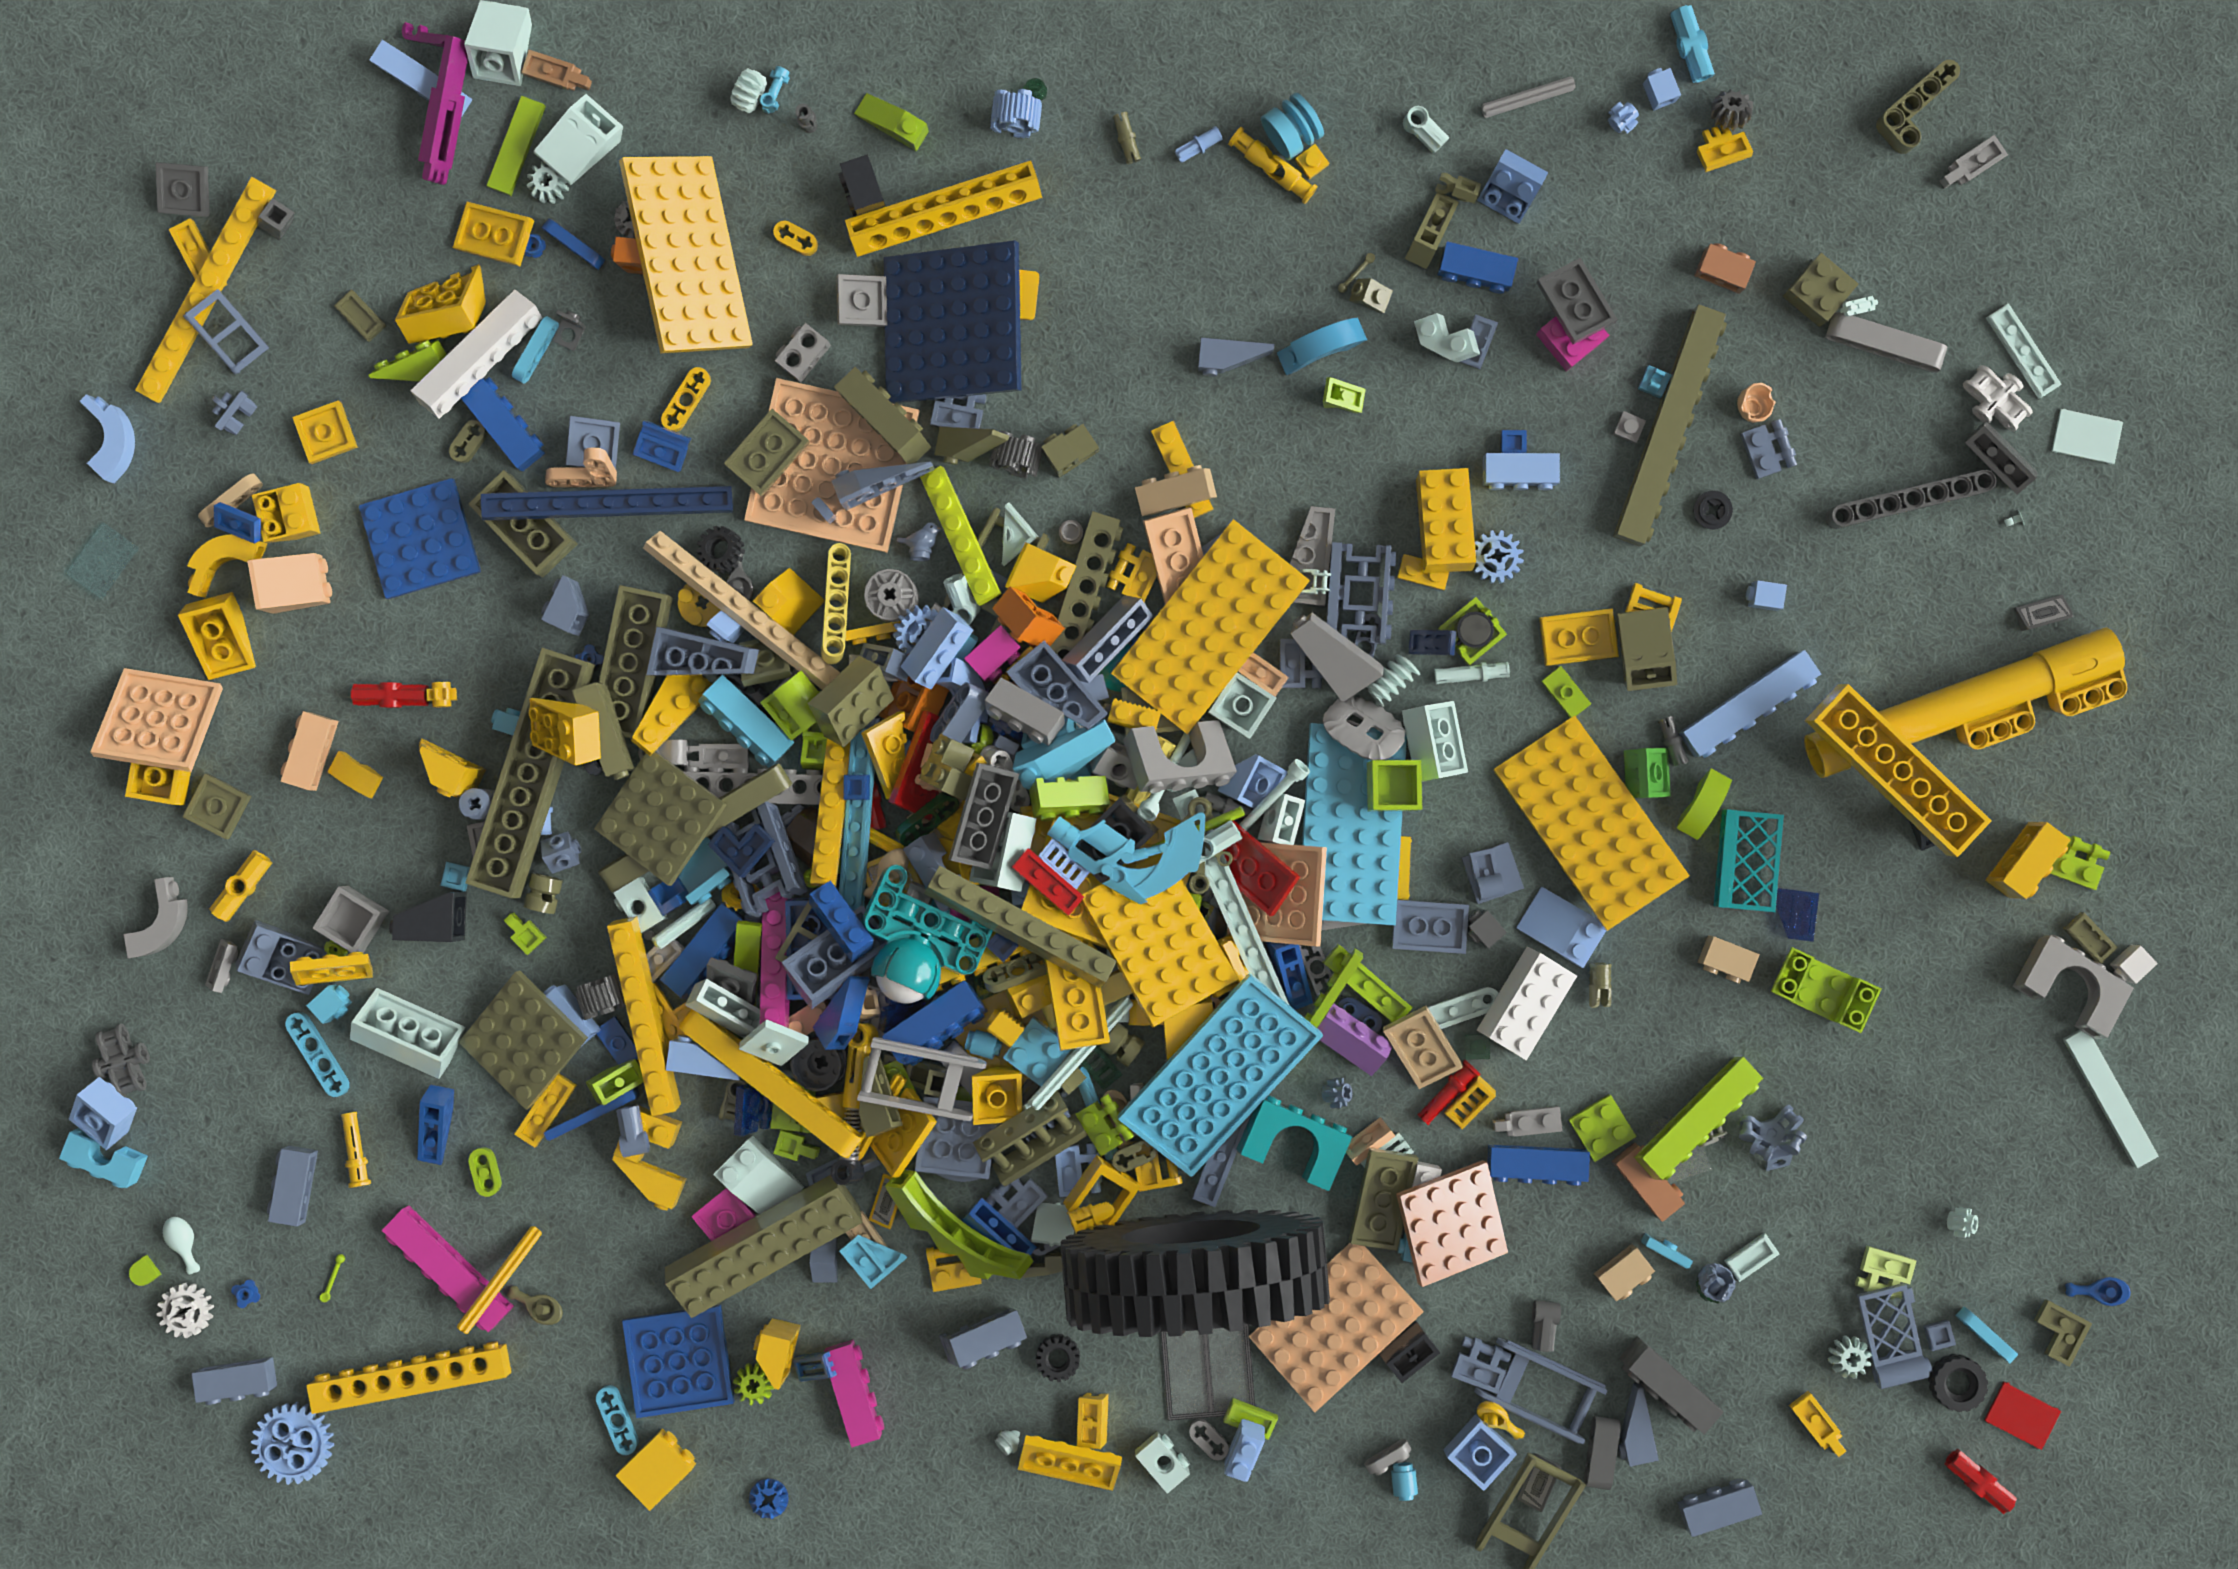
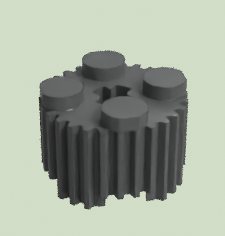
M999 431L1009 435V439L993 448L989 466L996 470H999L1001 466L1005 471L1011 472L1010 475L1026 479L1028 474L1031 477H1036L1043 454V445L1036 443L1035 438L1027 435H1021L1019 439L1013 437L1012 433Z
M618 973L576 987L578 992H575L584 1020L598 1016L597 1011L600 1012V1015L615 1011V1005L617 1009L626 1007Z

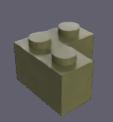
M1075 424L1069 427L1064 432L1065 436L1062 433L1058 436L1052 434L1043 441L1045 444L1042 446L1043 455L1059 478L1099 452L1098 445L1084 424L1080 426Z
M940 733L938 739L932 745V751L927 762L922 766L919 779L965 801L972 780V776L965 773V769L974 753V749Z

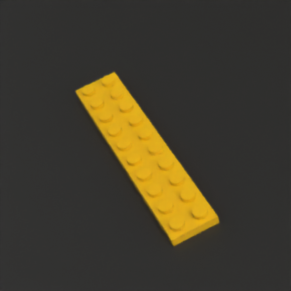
M1032 805L1020 807V815L1033 818ZM1036 818L1035 833L1030 850L1037 856L1041 853L1052 820L1041 821V818ZM1072 936L1073 938L1094 948L1093 943ZM1044 959L1060 1051L1109 1044L1110 1038L1101 987L1098 988Z

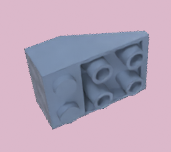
M254 920L235 966L238 972L309 995L314 984L296 986L290 972V962L296 961V959L301 957L322 959L327 953L319 945L275 926Z

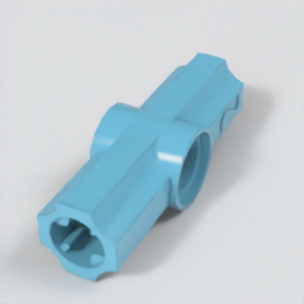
M1692 5L1679 7L1670 14L1678 37L1677 48L1681 58H1685L1693 83H1699L1713 77L1715 74L1707 53V37L1705 32L1699 29Z

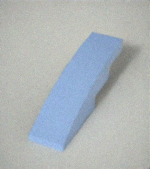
M384 40L380 42L370 58L374 65L389 73L396 80L429 101L431 88H436L438 76ZM461 92V95L465 96L463 116L472 99Z

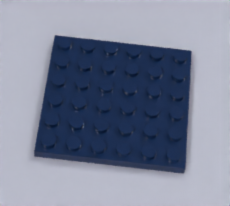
M1013 240L884 257V277H886L887 326H885L886 391L891 396L888 400L892 404L896 402L904 403L1022 391L1019 242Z

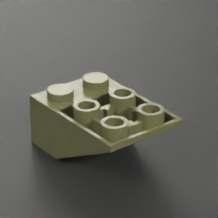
M1668 607L1618 613L1623 678L1627 691L1677 685L1676 662Z

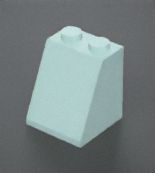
M480 0L465 41L473 78L521 86L523 78L521 70L526 59L532 27L528 8Z

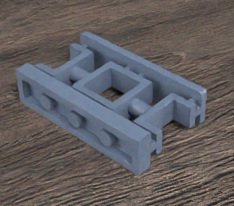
M1332 542L1327 624L1338 631L1340 601H1343L1344 611L1356 612L1355 625L1342 624L1341 634L1347 638V630L1371 632V644L1386 645V639H1391L1392 625H1387L1388 615L1393 613V600H1389V591H1394L1395 576H1390L1391 566H1396V552L1392 551L1391 545H1377L1376 557L1352 556V544ZM1343 552H1347V562L1359 563L1358 576L1345 575V585H1341ZM1382 554H1386L1384 587H1380V577L1368 576V563L1381 564ZM1350 582L1374 583L1373 606L1349 605ZM1378 603H1382L1380 636H1376L1377 626L1364 625L1365 612L1378 613Z
M767 801L757 806L758 809L751 810L755 820L753 823L742 829L735 823L727 824V827L740 840L754 824L760 825L763 829L765 828L766 832L775 840L766 851L769 865L755 872L753 867L744 878H740L732 870L734 886L739 891L742 899V909L747 914L755 917H760L762 912L769 911L765 899L780 892L782 897L790 899L793 897V894L800 896L808 891L778 807ZM780 871L783 880L779 879L773 883L771 875ZM762 881L764 888L755 893L752 884Z

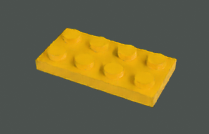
M1026 1435L1018 1470L1113 1491L1122 1457L1111 1452H1099L1088 1447H1077L1062 1441L1054 1442L1039 1436Z

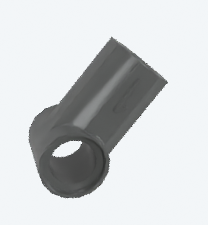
M1534 1300L1532 1309V1321L1534 1322L1532 1349L1543 1352L1554 1350L1556 1325H1559L1561 1317L1560 1303Z

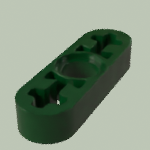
M944 791L939 793L897 827L895 831L896 838L906 847L919 837L929 834L958 810V799ZM946 801L949 802L947 806L944 805ZM932 814L931 821L923 824L922 819L926 815Z

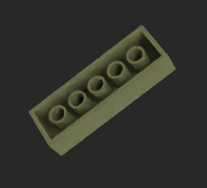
M619 585L599 683L608 687L623 736L632 738L651 705L657 676L646 674L656 628H667L673 598L665 594Z

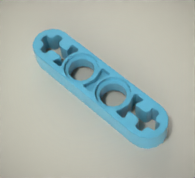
M303 1012L291 1014L286 1019V1029L323 1089L332 1097L344 1095L349 1089L348 1078L310 1017ZM295 1018L297 1020L302 1019L303 1023L301 1024V1028L303 1029V1031L309 1030L311 1033L303 1035L300 1038L299 1034H303V1032L299 1027L294 1028L293 1024L296 1023ZM309 1037L317 1041V1047L314 1051L308 1050L305 1046V1042ZM321 1058H326L330 1062V1068L326 1072L321 1071L318 1067V1062ZM335 1071L336 1075L332 1077L336 1082L341 1081L342 1085L339 1087L341 1091L338 1089L333 1090L334 1081L331 1077L326 1079L324 1076Z

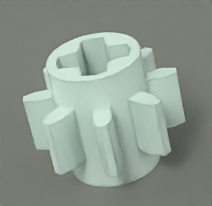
M1959 1207L1955 1208V1212L1951 1211L1949 1213L1947 1227L1949 1230H1954L1953 1236L1966 1238L1970 1237V1233H1976L1978 1217L1971 1215L1972 1209Z

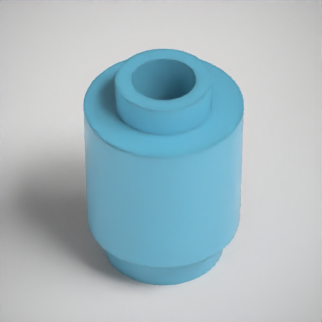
M970 1030L966 1039L965 1049L969 1050L971 1054L993 1060L994 1055L999 1056L1003 1042L999 1041L991 1033Z
M1411 1462L1393 1464V1470L1391 1471L1393 1495L1399 1497L1400 1501L1413 1500V1496L1418 1494L1416 1469L1413 1468Z

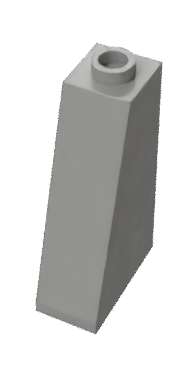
M1315 614L1301 615L1292 623L1293 626L1290 634L1342 702L1383 676L1384 667L1378 661Z

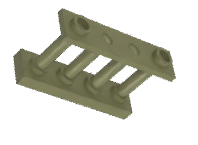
M1056 1090L1039 1110L1030 1107L975 1140L973 1144L983 1163L990 1158L995 1160L992 1166L1001 1184L1005 1187L1083 1139L1088 1134L1075 1113L1070 1118L1066 1117L1064 1112L1068 1111L1060 1093ZM1056 1119L1058 1124L1046 1131L1043 1125ZM1035 1132L1038 1137L1025 1144L1022 1138ZM1014 1145L1016 1150L1004 1157L1001 1152Z

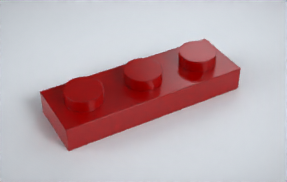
M1029 848L1011 866L1017 874L1066 916H1069L1084 898L1079 891Z

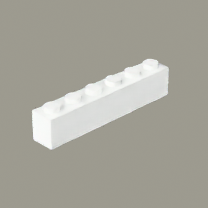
M516 290L507 296L411 390L419 404L438 419L449 412L452 406L462 396H465L478 380L482 379L497 362L503 359L504 355L514 345H517L532 328L537 326L542 316L535 304Z

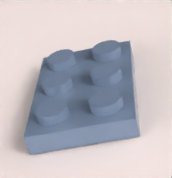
M1397 900L1396 925H1393L1391 948L1466 954L1469 905Z

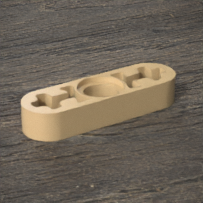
M255 474L245 476L204 508L198 515L199 519L206 527L214 526V505L222 502L237 508L263 486L262 482Z

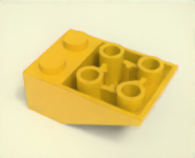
M529 698L530 739L533 746L575 766L601 759L598 711L581 704Z

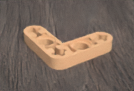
M587 448L584 450L583 458L585 467L549 468L546 470L545 483L551 487H613L616 485L617 471L605 450Z

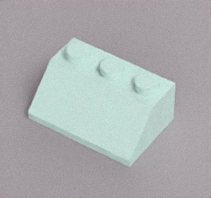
M1454 701L1402 711L1411 760H1421L1422 781L1468 772Z

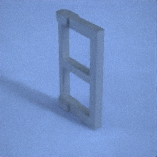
M219 289L183 315L231 369L234 375L240 373L244 367L269 349L268 345ZM219 299L236 321L212 339L194 317ZM241 325L259 347L235 365L217 343Z

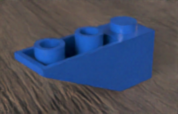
M849 976L814 1024L813 1029L825 1050L845 1049L856 1034L869 983L868 977Z

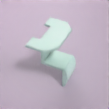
M2019 510V515L2014 516L2013 519L2011 517L2004 520L2006 527L2013 525L2014 522L2016 524L2021 521L2024 525Z

